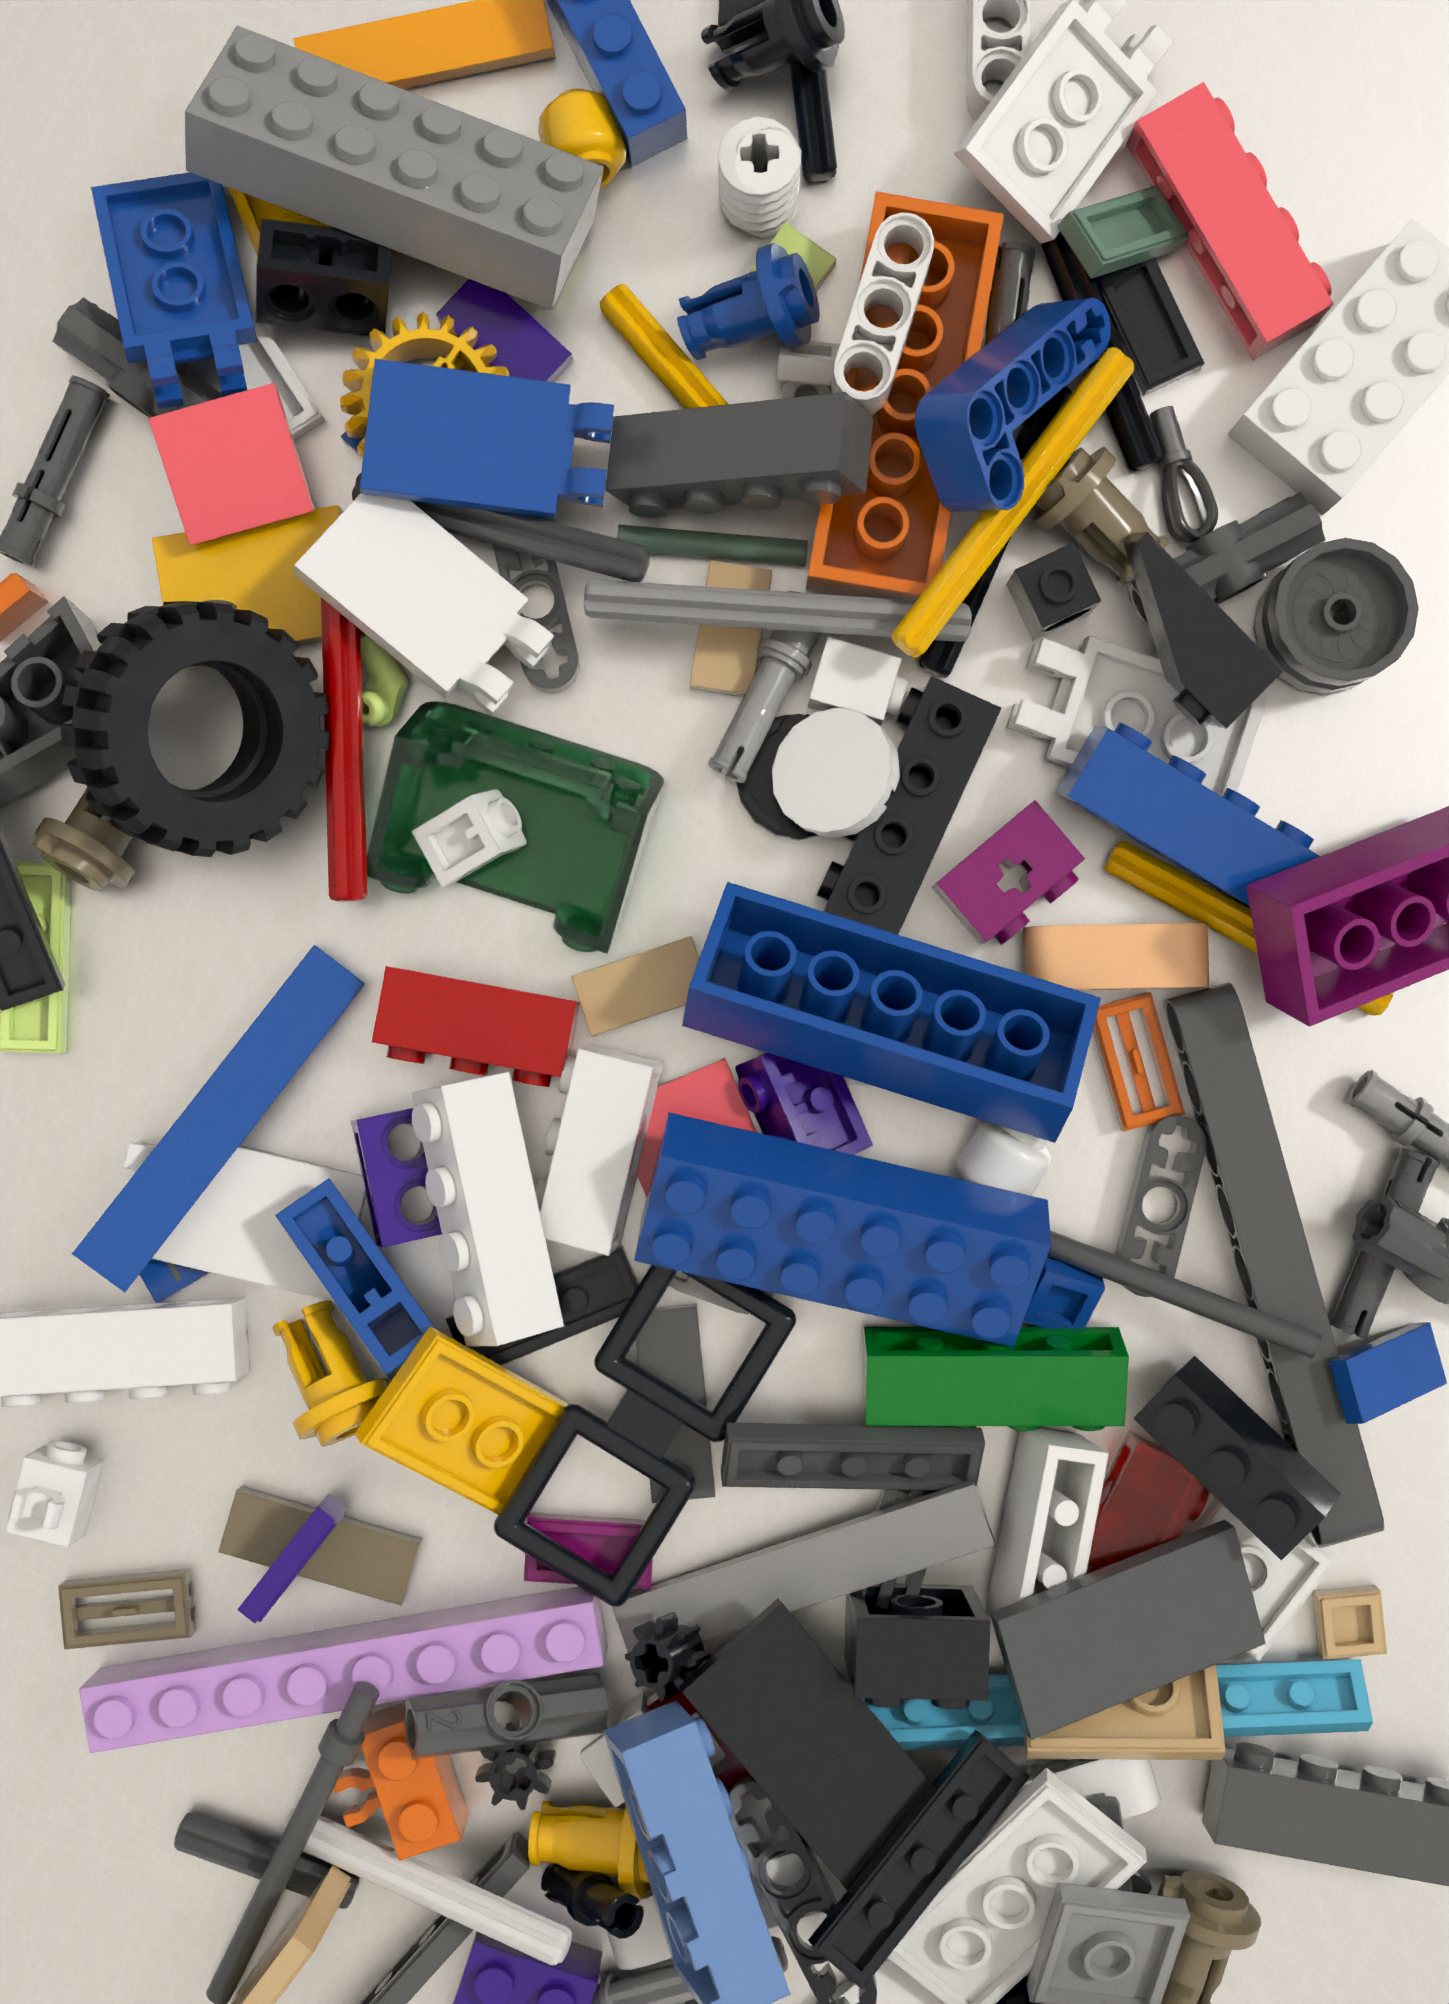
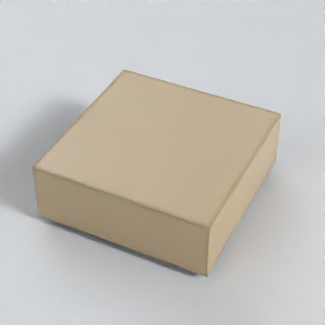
M1376 1585L1314 1590L1312 1592L1317 1650L1323 1660L1387 1654L1381 1590Z

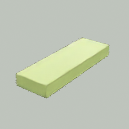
M15 862L64 979L65 987L64 990L3 1011L0 1009V1052L67 1053L72 879L48 863Z

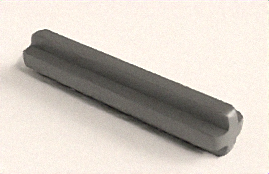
M193 1812L187 1813L181 1820L174 1839V1847L178 1851L259 1880L278 1844L277 1842ZM302 1852L285 1889L309 1897L332 1867V1864ZM339 1868L351 1877L349 1881L351 1885L338 1907L346 1909L352 1903L360 1877Z

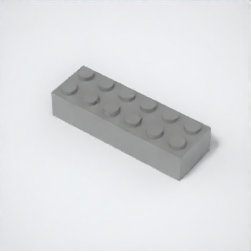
M238 25L185 110L186 171L549 310L553 309L594 221L604 166Z

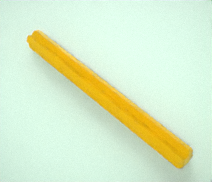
M1116 347L1108 348L1095 361L1021 460L1025 476L1024 490L1016 506L1009 510L982 512L893 631L892 642L906 655L916 658L925 653L1134 372L1132 359L1125 356L1121 349Z

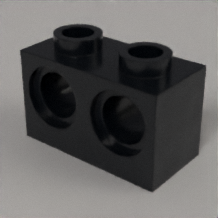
M262 218L256 266V323L369 336L373 329H378L385 334L392 249L334 227Z

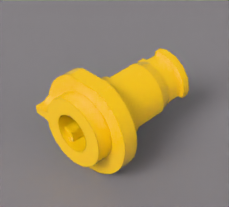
M329 1300L311 1304L302 1308L301 1311L330 1375H327L303 1319L291 1323L282 1320L274 1324L272 1328L275 1336L282 1337L287 1351V1363L308 1408V1411L293 1421V1426L299 1439H308L316 1436L322 1447L354 1436V1433L390 1384L387 1378L367 1381L347 1335L337 1326L333 1318L334 1306L332 1301Z
M542 1801L541 1812H533L528 1840V1856L532 1866L540 1867V1862L555 1863L568 1870L592 1871L610 1876H618L621 1891L630 1893L638 1897L639 1900L644 1898L649 1887V1881L627 1808H607L588 1805H575L564 1808L552 1806L550 1801Z

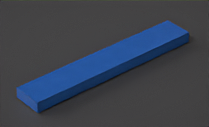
M313 945L73 1251L72 1255L120 1290L126 1292L365 983L316 945Z

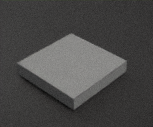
M1058 1882L1026 1984L1030 2002L1041 2004H1161L1190 1918L1186 1900Z

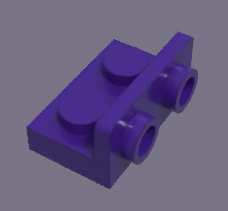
M765 1053L735 1066L739 1078V1093L747 1109L754 1113L763 1134L852 1155L873 1146L843 1076L770 1053Z

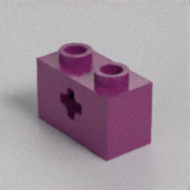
M1034 800L931 888L980 945L988 942L993 937L1002 945L1031 921L1023 911L1043 895L1051 904L1079 880L1072 870L1085 858L1038 802ZM1001 863L1008 869L1019 864L1026 872L1019 880L1021 887L1024 889L1022 892L1016 888L1003 892L996 884L1004 875L999 868Z

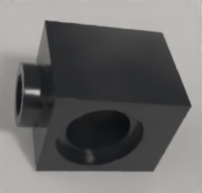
M1074 542L1015 569L1006 584L1032 641L1090 615L1101 602Z

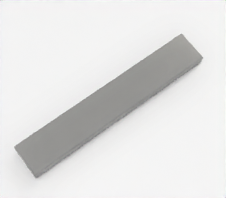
M970 1480L652 1585L651 1589L634 1591L622 1606H612L628 1653L639 1642L633 1632L635 1627L649 1621L655 1623L656 1618L671 1612H676L678 1625L693 1627L698 1624L700 1627L698 1634L702 1641H706L745 1628L777 1598L790 1612H794L995 1546V1539L974 1480Z

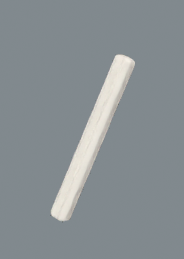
M292 1809L286 1817L285 1824L281 1830V1836L293 1814L294 1809ZM321 1815L303 1850L310 1855L549 1965L562 1963L569 1951L573 1934L568 1927L414 1857L399 1861L394 1848L350 1828H346Z

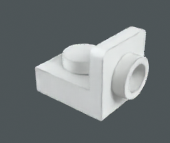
M498 789L470 795L412 831L441 887L454 884L501 855L516 851L527 844V840L521 831L522 821L517 809L508 799L503 797Z

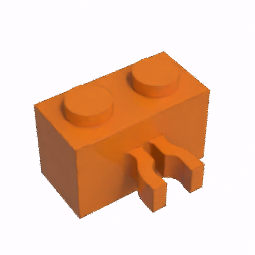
M405 1702L369 1715L362 1730L365 1734L362 1750L369 1770L363 1768L343 1770L334 1787L335 1793L351 1787L357 1788L361 1792L375 1788L376 1791L368 1793L365 1802L347 1807L343 1814L346 1828L365 1822L374 1811L382 1808L399 1861L460 1841L470 1815L450 1755L412 1760L411 1752L406 1743L404 1726Z

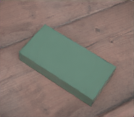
M1157 186L1070 211L1057 226L1091 279L1178 251L1189 238L1187 231Z

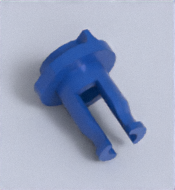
M771 243L758 248L756 253V271L715 285L702 296L693 299L689 296L679 298L680 306L688 315L677 317V322L688 351L698 361L707 358L706 352L718 348H735L775 333L778 334L781 341L789 349L808 344L811 339V324L819 322L820 310L812 277L802 257L798 253L788 255L783 247Z

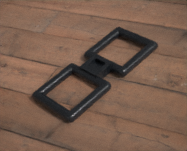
M651 1265L594 1359L597 1371L626 1388V1392L607 1422L578 1404H569L564 1407L494 1522L496 1535L613 1607L622 1606L628 1600L696 1487L695 1478L691 1473L663 1457L678 1430L684 1424L712 1442L723 1441L725 1439L726 1423H736L796 1324V1315L792 1309L759 1289L682 1272L765 1323L764 1328L713 1411L625 1358L677 1273L676 1270ZM577 1435L665 1488L613 1575L608 1574L524 1522Z

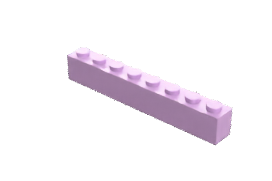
M578 1586L101 1667L80 1687L79 1692L89 1752L96 1753L343 1711L355 1684L359 1681L369 1682L379 1690L380 1694L375 1705L408 1700L409 1698L496 1685L508 1680H525L604 1666L608 1643L600 1599Z

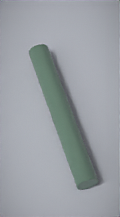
M619 525L617 539L643 545L649 553L806 566L808 540Z

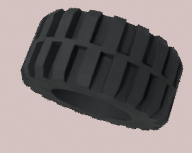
M171 601L164 602L163 606H144L128 612L127 622L124 624L110 623L96 635L98 641L102 644L97 651L83 650L74 665L77 671L83 673L79 686L66 685L62 705L73 707L72 724L60 725L62 745L74 747L76 759L70 760L67 766L74 782L88 787L89 792H87L85 800L96 813L110 817L112 819V826L126 835L173 852H182L191 856L212 857L215 851L229 855L244 852L250 848V839L267 842L281 833L282 826L278 819L282 816L296 819L308 805L307 801L301 797L306 785L318 788L324 773L323 768L315 766L319 749L329 751L331 732L320 730L319 715L329 713L326 694L313 692L310 682L317 679L318 673L309 658L294 657L292 653L297 649V642L284 629L268 628V619L251 610L233 609L230 604L214 602ZM189 666H206L216 669L222 674L238 697L243 715L242 740L232 764L218 779L197 790L182 789L169 783L154 762L148 741L149 715L156 696L171 677Z

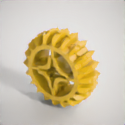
M424 312L417 316V329L410 331L407 330L405 322L396 316L392 320L394 337L391 339L378 329H373L369 337L375 352L356 347L352 357L353 362L360 370H345L342 376L343 385L350 391H353L340 397L341 411L354 415L345 422L346 433L348 437H364L357 446L359 456L363 459L375 359L405 363L415 359H437L432 366L509 376L507 367H490V363L497 356V350L493 344L484 345L474 350L473 346L478 339L477 330L472 326L464 330L459 338L454 336V319L449 315L441 321L440 330L430 329L429 317Z

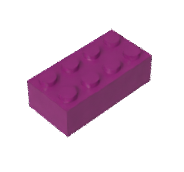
M1449 806L1246 885L1266 1003L1309 1027L1449 970Z

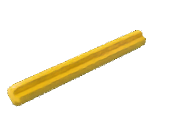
M1120 841L1114 845L1105 862L1104 869L1106 872L1200 923H1208L1209 928L1258 954L1250 908L1127 841ZM1394 992L1357 1008L1370 1015H1381L1389 1006Z

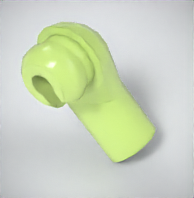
M365 635L361 638V661L370 676L362 694L363 724L366 726L383 727L398 715L408 685V679L398 660L369 636Z

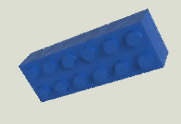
M727 882L688 989L682 1026L1055 1143L1074 1106L1101 998Z
M668 1112L642 1215L634 1261L1014 1347L1051 1248L1048 1200Z

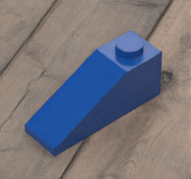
M328 1178L275 1216L384 1373L391 1380L430 1326L435 1327L331 1179Z

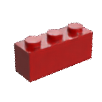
M386 966L372 1042L389 1045L386 1056L388 1058L424 1064L427 1052L451 1057L449 1069L487 1076L489 1064L514 1069L512 1081L550 1087L551 1077H561L565 1061L568 1056H571L580 1002Z

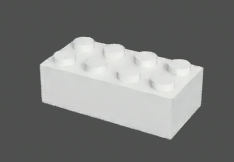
M1411 218L1228 432L1231 438L1297 494L1301 492L1304 498L1311 502L1322 515L1328 512L1348 493L1449 375V248L1415 219Z

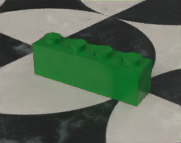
M864 1327L862 1397L865 1425L960 1428L1008 1426L1017 1431H1033L1041 1426H1072L1081 1431H1098L1105 1426H1125L1129 1355L1119 1327H1021L1014 1347L927 1327Z

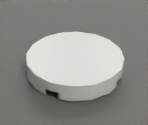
M839 707L815 712L796 724L779 745L772 767L773 794L783 813L804 830L828 838L857 834L876 822L886 810L887 806L884 804L889 799L891 791H896L900 778L898 752L888 733L862 712Z

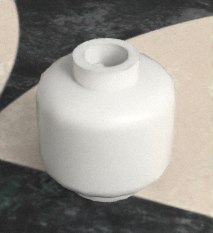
M982 1120L958 1156L956 1168L960 1177L965 1181L1032 1196L1051 1166L1052 1159L1049 1150L1045 1146L1047 1140Z

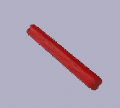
M321 598L323 693L326 694L329 713L324 715V731L331 732L329 751L325 750L329 897L337 902H357L366 899L368 895L361 633L357 626Z

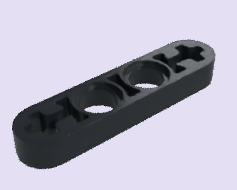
M751 1775L741 1778L732 1786L728 1794L733 1810V1816L729 1817L735 1836L746 1854L750 1870L818 2003L850 2004L845 1997H839L834 2000L831 1996L836 1992L837 1981L829 1962L820 1971H817L814 1964L824 1963L828 1960L811 1945L805 1943L797 1930V1924L806 1913L820 1911L828 1915L838 1901L805 1839ZM751 1792L756 1800H761L765 1797L770 1800L771 1804L765 1811V1820L772 1834L782 1825L785 1826L788 1834L772 1837L758 1851L754 1849L752 1842L761 1841L763 1834L752 1816L742 1819L738 1815L744 1804L743 1794ZM782 1850L791 1851L802 1860L804 1874L797 1883L790 1886H782L773 1882L769 1877L766 1864L775 1852ZM875 1974L863 1989L859 1988V2002L857 2004H876L877 1981Z

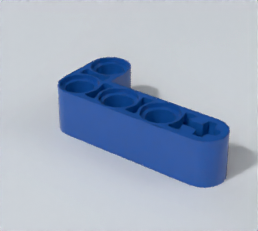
M1084 298L1040 303L1033 306L927 392L919 401L915 413L917 437L938 498L947 510L954 512L1009 510L1019 502L1024 490L1025 476L1012 431L1106 350L1110 340L1111 324L1107 309L1099 299Z

